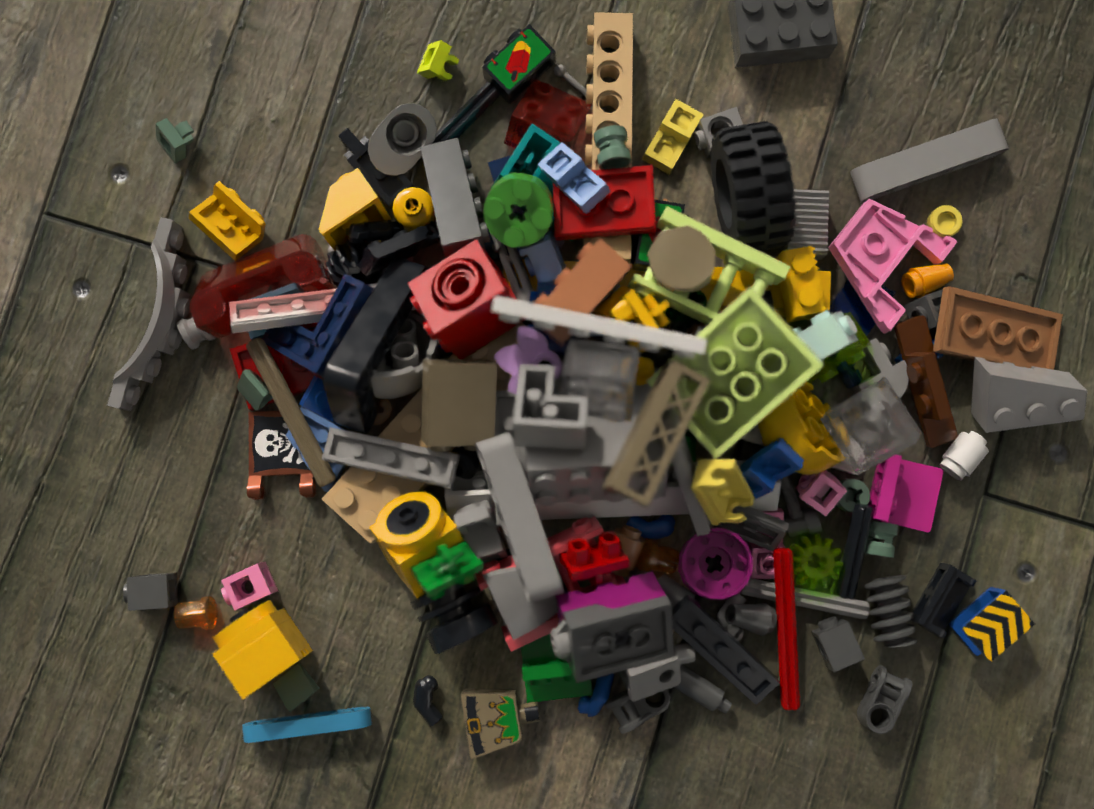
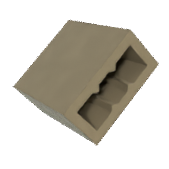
M423 360L421 440L427 447H431L432 451H450L451 446H464L465 450L477 451L476 442L495 436L497 364L491 360Z

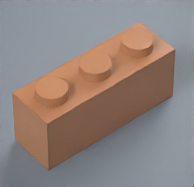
M601 238L595 245L589 242L576 256L579 260L578 264L571 271L566 267L554 280L553 284L557 287L550 295L547 296L543 293L534 303L591 315L629 273L631 265ZM555 324L554 330L539 328L560 347L573 335L568 333L569 327Z

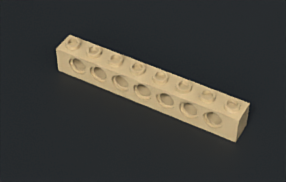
M594 12V25H587V45H593V55L587 54L586 74H593L592 84H586V104H592V114H586L585 133L592 134V145H585V164H591V170H600L597 159L600 151L595 146L594 133L606 126L620 125L626 128L628 141L625 144L626 148L630 150L632 159L633 13ZM604 48H613V49H615L616 51H615V52H612V53H608V52H605L603 49H604ZM604 77H612L616 81L608 83L602 79ZM610 106L613 107L616 111L612 113L604 112L602 108ZM632 161L626 167H632ZM631 235L584 238V246L589 242L595 245L601 238L630 264Z

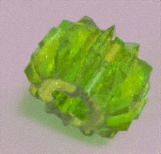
M814 534L810 542L806 535L800 536L802 547L791 543L789 547L796 552L795 557L793 556V563H795L794 575L798 574L795 581L796 584L801 586L807 581L808 589L815 590L818 582L823 588L829 587L827 576L838 580L839 575L833 571V568H842L843 562L834 560V557L841 554V550L839 548L830 550L833 544L831 538H826L821 542L820 534ZM810 555L820 557V563L816 562L819 565L818 568L808 566V560L812 561L809 558Z

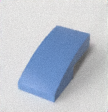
M562 142L537 164L542 172L585 214L610 192L607 183L587 168L582 158Z

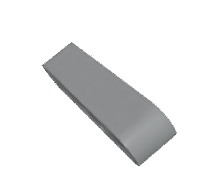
M996 118L863 164L850 171V175L860 201L866 202L868 199L873 200L995 157L1009 150V146L999 120Z
M506 432L476 442L478 457L529 604L562 593L561 580L510 433Z

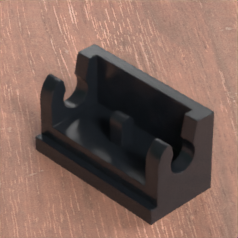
M940 563L914 607L911 621L937 637L945 638L947 634L945 630L969 588L974 587L977 581L951 564Z

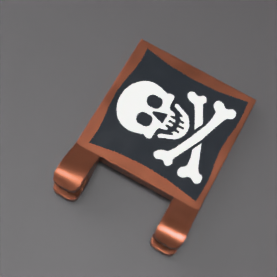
M280 411L249 412V477L247 496L254 500L264 499L265 485L263 476L300 475V495L306 498L315 497L317 493L316 480L311 470L302 460L300 452L293 447L286 437L289 428Z

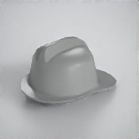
M407 103L399 105L387 115L373 132L368 144L370 161L377 170L387 175L396 176L407 172L422 156L420 147L432 144L435 139L437 128L435 119L429 110L419 104Z

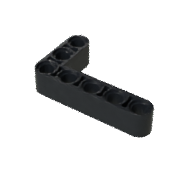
M394 257L328 363L323 377V385L335 423L367 434L373 427L377 416V405L371 379L414 307L410 301L414 294L408 283L429 270L427 266L400 257Z

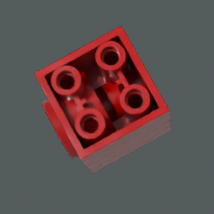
M477 239L408 283L414 294L410 298L411 303L420 315L424 314L427 319L423 323L425 330L432 340H438L447 354L452 352L459 360H463L527 319L520 317L519 323L508 322L498 319V312L491 311L495 296L516 300L517 298L500 268Z

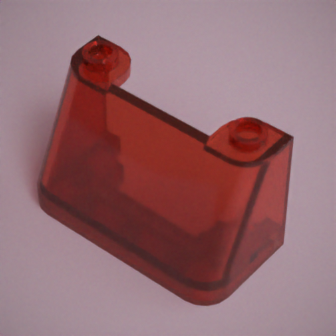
M297 235L202 275L190 302V311L196 327L219 339L232 334L229 302L239 301V296L286 277L295 284H299L302 288L313 286L318 291L336 289V285L333 284L326 271V260L318 242L309 235Z

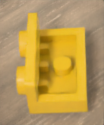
M220 181L214 185L213 195L189 212V220L234 261L238 260L263 240L266 224L261 214L254 209H250L241 201L239 195L233 189L227 188Z

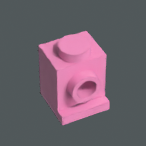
M827 470L818 474H802L796 486L797 491L800 493V499L824 516L829 514L847 492L840 481ZM830 488H832L833 490L824 499V501H822L821 498L826 494V492Z
M266 562L257 563L221 580L224 586L221 589L223 598L229 606H233L234 611L278 592ZM248 580L251 581L254 587L253 592H248L245 589V583Z

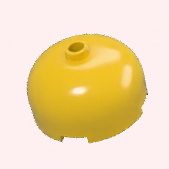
M808 380L758 422L764 446L766 447L775 440L783 438L804 459L802 469L796 471V473L806 475L821 473L844 461L846 458L841 453V450L847 447L842 429L828 403L823 404L816 395L811 393L814 386Z

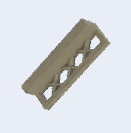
M674 359L663 365L602 489L613 495L621 494L643 507L649 506L710 382L708 378ZM681 375L698 384L692 397L683 400L680 399L676 386ZM672 395L674 402L667 404ZM688 402H689V404H688V406H687V408H686V410H685V412H684V408H683V405H682V404H685V403H688ZM676 407L680 422L676 429L665 432L661 415L665 409ZM655 427H657L659 434L651 436ZM673 434L670 442H668L667 435ZM660 438L664 454L661 460L649 463L645 447L648 441ZM641 458L643 466L636 467L639 459ZM658 465L653 474L651 467ZM644 469L649 484L642 496L626 487L632 473Z

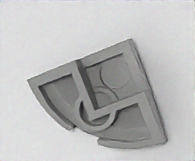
M516 567L499 569L483 575L513 640L537 628L557 613L556 595L529 604ZM563 588V592H562V593H559V594H557V595L566 593V591L564 590V588Z

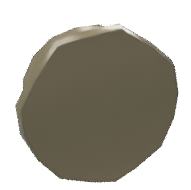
M683 226L660 232L648 251L647 256L655 281L663 285L664 288L682 292H694L701 290L710 283L715 265L716 251L709 239L701 231L691 226Z

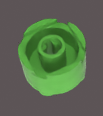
M511 173L503 176L492 186L485 201L484 219L488 230L497 240L511 248L534 244L546 234L552 222L553 198L551 192L542 180L533 175ZM514 203L519 207L526 206L524 215L521 216L520 213L514 214L512 212Z

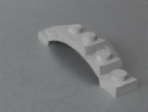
M160 217L155 238L151 244L157 270V291L152 317L140 345L128 362L115 373L107 406L131 411L132 406L138 402L140 397L139 381L152 383L154 377H157L161 369L160 354L173 355L175 349H178L181 344L182 336L176 322L189 315L191 300L189 299V293L179 289L180 284H183L186 279L187 266L186 260L176 254V250H179L183 244V227L173 220Z

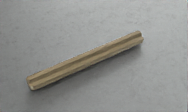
M259 337L251 340L246 344V348L317 484L320 487L329 485L336 480V476L329 463L322 460L323 452L272 354L262 338Z

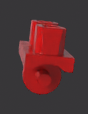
M612 530L601 533L598 536V544L590 546L586 539L577 538L569 540L567 552L559 554L560 563L565 566L571 581L588 579L594 588L603 583V575L629 567V558L622 550L620 539Z

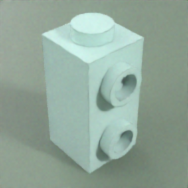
M826 310L810 319L813 325L803 331L800 326L793 329L821 360L858 341L855 335L857 328L853 320L848 315L844 316L842 311L830 314L829 310Z

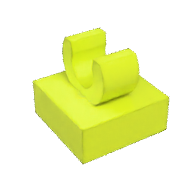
M442 40L429 44L417 73L426 79L436 76L444 81L452 79L453 75L447 73L444 69L445 62L452 66L457 65L459 62L456 56L449 54L452 46Z

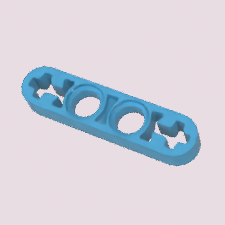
M368 706L251 721L242 724L243 740L245 743L364 728L372 725L371 710Z

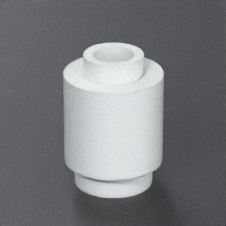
M970 431L969 434L961 432L942 455L943 461L940 463V467L955 479L962 481L965 476L972 474L988 454L989 450L985 446L987 441L974 431Z

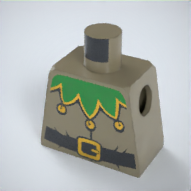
M463 689L461 692L471 759L523 741L522 724L540 722L537 701L518 704L516 689Z

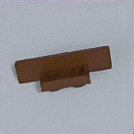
M919 315L896 323L894 330L902 359L905 360L907 365L906 372L926 445L929 448H935L951 442L958 437L936 353L933 352L934 346L926 317Z

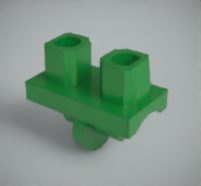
M465 540L449 549L445 544L436 547L437 555L411 568L413 576L431 600H436L445 595L447 588L457 583L465 585L474 580L475 574L483 570V562L476 557Z

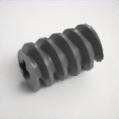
M906 575L877 578L865 585V589L876 592V594L867 598V602L878 605L877 608L869 611V615L880 617V621L872 624L871 628L882 630V634L874 637L873 640L884 643L886 647H905L917 644V639L908 636L915 632V626L905 623L913 618V613L902 610L911 605L910 599L900 597L909 592L907 585L898 583L906 579Z

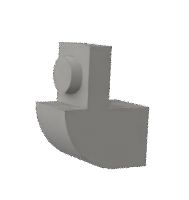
M877 338L857 348L873 376L851 388L866 416L874 415L897 402L905 393L909 381L905 360L892 365L890 362V351L884 343H879Z
M488 500L469 504L456 510L457 514L453 515L456 527L463 534L464 540L467 541L476 557L483 562V565L492 560L508 557L499 526H496V517Z

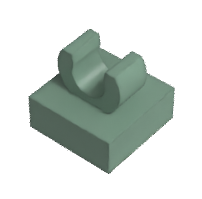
M165 118L156 123V139L173 162L176 164L185 159L186 145L194 141L191 135L194 133V130L188 122L183 121L173 127L170 121Z

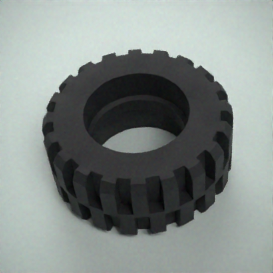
M767 121L720 129L713 135L714 137L711 142V171L714 200L721 232L760 252L785 247L794 236L793 227L796 222V202L794 200L795 190L791 176V165L788 161V152L786 145L783 144L781 133L778 132V128Z

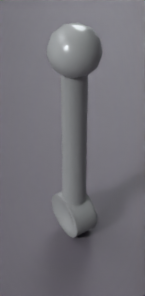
M563 65L555 66L554 74L557 77H563L586 97V88L570 76Z

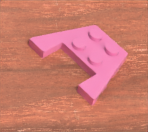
M868 199L861 205L828 248L878 328L885 334L892 330L906 309L881 286L912 245L934 265H938L943 262L957 241L949 236L941 237L933 233V228L924 224L918 226L906 220L905 215Z

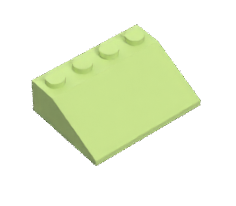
M749 287L697 335V337L707 340L704 354L695 353L694 359L675 355L668 361L670 362L674 359L710 380L687 428L715 459L722 455L825 364L752 287ZM662 367L646 381L651 387H653ZM682 375L676 385L681 400L692 397L698 385ZM671 395V397H670L668 403H669V402H672V403L674 402L672 395ZM688 402V403H685V404H682V405H683V408H684V412H685V410H686V408H687L689 402Z

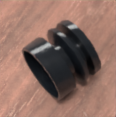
M457 583L447 588L445 595L436 600H431L425 593L410 602L414 610L427 604L430 607V610L420 615L418 620L419 622H425L435 618L437 625L426 633L435 654L449 650L498 623L489 602L473 606L471 600L481 592L479 586L466 591L463 584Z

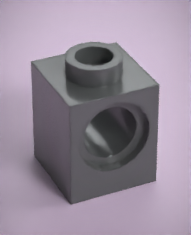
M177 572L127 577V583L123 588V598L125 603H128V611L169 608L178 605Z
M836 616L829 617L818 623L819 628L811 631L825 665L831 671L837 672L865 659L848 621L841 618L837 620Z

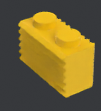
M812 246L784 250L774 258L791 266L786 278L779 283L787 322L811 319L824 312L827 308L823 305L825 303V300L822 299L824 294L820 292L823 287L819 285L821 283V280L818 279L820 274L817 273L819 268L815 266L818 261L814 259L816 254L813 253L815 248Z

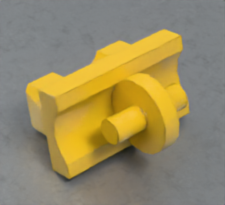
M634 289L619 297L621 301L608 312L614 320L628 322L633 319L636 324L660 329L653 317L661 328L667 325L669 320L663 311L670 304L667 299L657 304L653 296L649 294L642 299L648 307V311ZM627 339L635 354L646 351V349L638 347L639 341Z

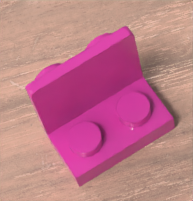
M878 454L870 491V500L868 502V505L874 509L872 520L930 532L943 477V469L903 460L902 456L896 454Z

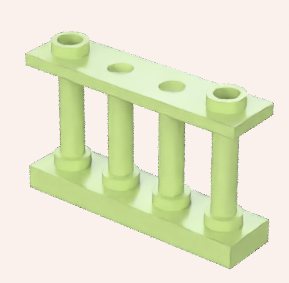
M666 207L656 228L666 231L677 227L691 226L701 231L709 239L716 251L715 256L723 260L725 266L708 303L704 307L687 299L690 292L676 290L673 292L656 284L657 281L654 279L650 265L644 277L635 273L628 287L634 289L641 299L649 294L659 302L667 299L670 304L669 307L709 325L720 315L718 311L737 271L743 269L754 275L755 282L752 288L762 298L768 286L772 284L778 285L786 278L791 266Z

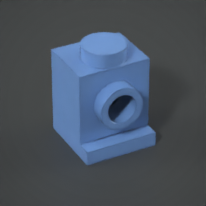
M553 231L546 232L534 244L519 247L521 257L528 255V257H525L526 267L531 276L536 275L539 285L542 284L543 287L554 285V280L566 268Z

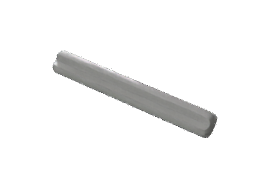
M750 578L747 585L740 591L743 595L776 601L775 583ZM795 587L796 606L859 619H867L869 615L870 605L866 601L841 598L837 595Z

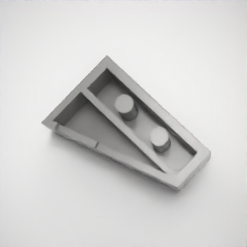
M975 357L971 414L986 433L1084 420L1087 390L1070 372L1034 366L1025 368L1015 366L1010 362L1003 361L1001 364L986 361L985 358Z

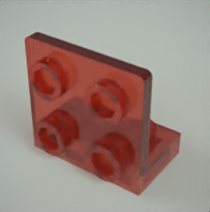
M535 79L511 115L504 144L516 148L533 123L560 143L562 142L571 148L575 135L584 122L586 114L591 109V104H586V101L577 96H573L548 83Z

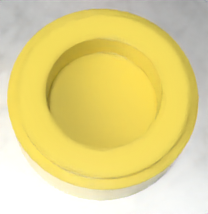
M943 205L930 213L927 219V226L933 228V233L941 237H952L962 227V216L956 208Z

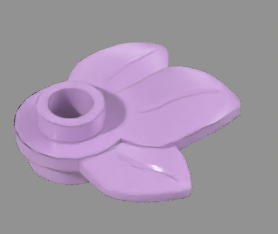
M519 327L517 330L518 344L506 346L494 355L497 364L504 371L512 375L508 391L514 394L517 393L520 364L538 365L541 361L547 360L552 366H555L556 379L562 371L561 359L555 352L548 349L545 336L530 327Z

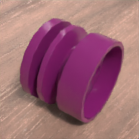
M710 528L709 534L693 535L682 546L678 556V572L683 584L692 593L703 598L726 599L738 594L747 585L753 571V557L747 543L738 534L725 528ZM716 556L719 559L717 565L720 567V570H712L709 573L706 570L708 564L705 562V559H712Z

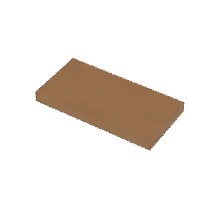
M944 287L933 352L974 361L975 357L985 358L989 362L1002 364L1004 361L1019 367L1031 368L1034 366L1054 370L1063 314L955 287Z

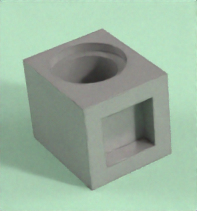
M737 107L700 119L697 131L694 132V137L699 150L704 149L707 158L711 157L712 129L743 125Z

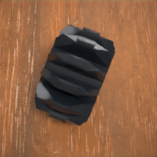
M347 239L343 245L336 244V251L327 254L326 271L334 285L338 287L344 274L365 284H372L373 279L381 276L380 270L366 276L358 267L365 254L364 249L371 242L363 241V243L353 244Z

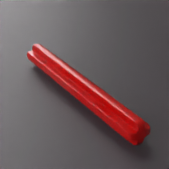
M777 548L773 551L781 705L784 710H797L800 708L793 552L790 548Z

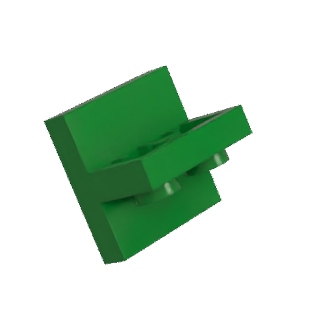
M550 634L521 647L523 682L525 681L527 703L593 694L591 679L576 683L568 662L555 655Z

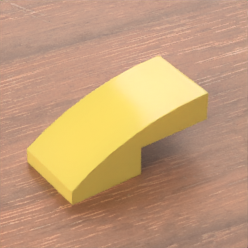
M676 99L644 153L642 160L670 175L704 114Z

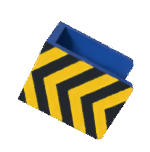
M994 587L988 588L949 623V626L974 655L979 656L982 653L990 661H993L1035 625L1007 590Z

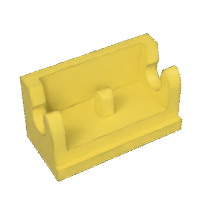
M729 459L698 460L691 489L712 525H719V522L741 523L745 521L746 517L744 514H733L732 510L736 506H753L755 497L736 461Z

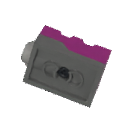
M653 572L632 576L626 584L619 586L612 582L600 584L594 592L587 594L576 590L555 596L559 624L550 633L551 643L555 655L568 662L576 683L674 657L671 603Z

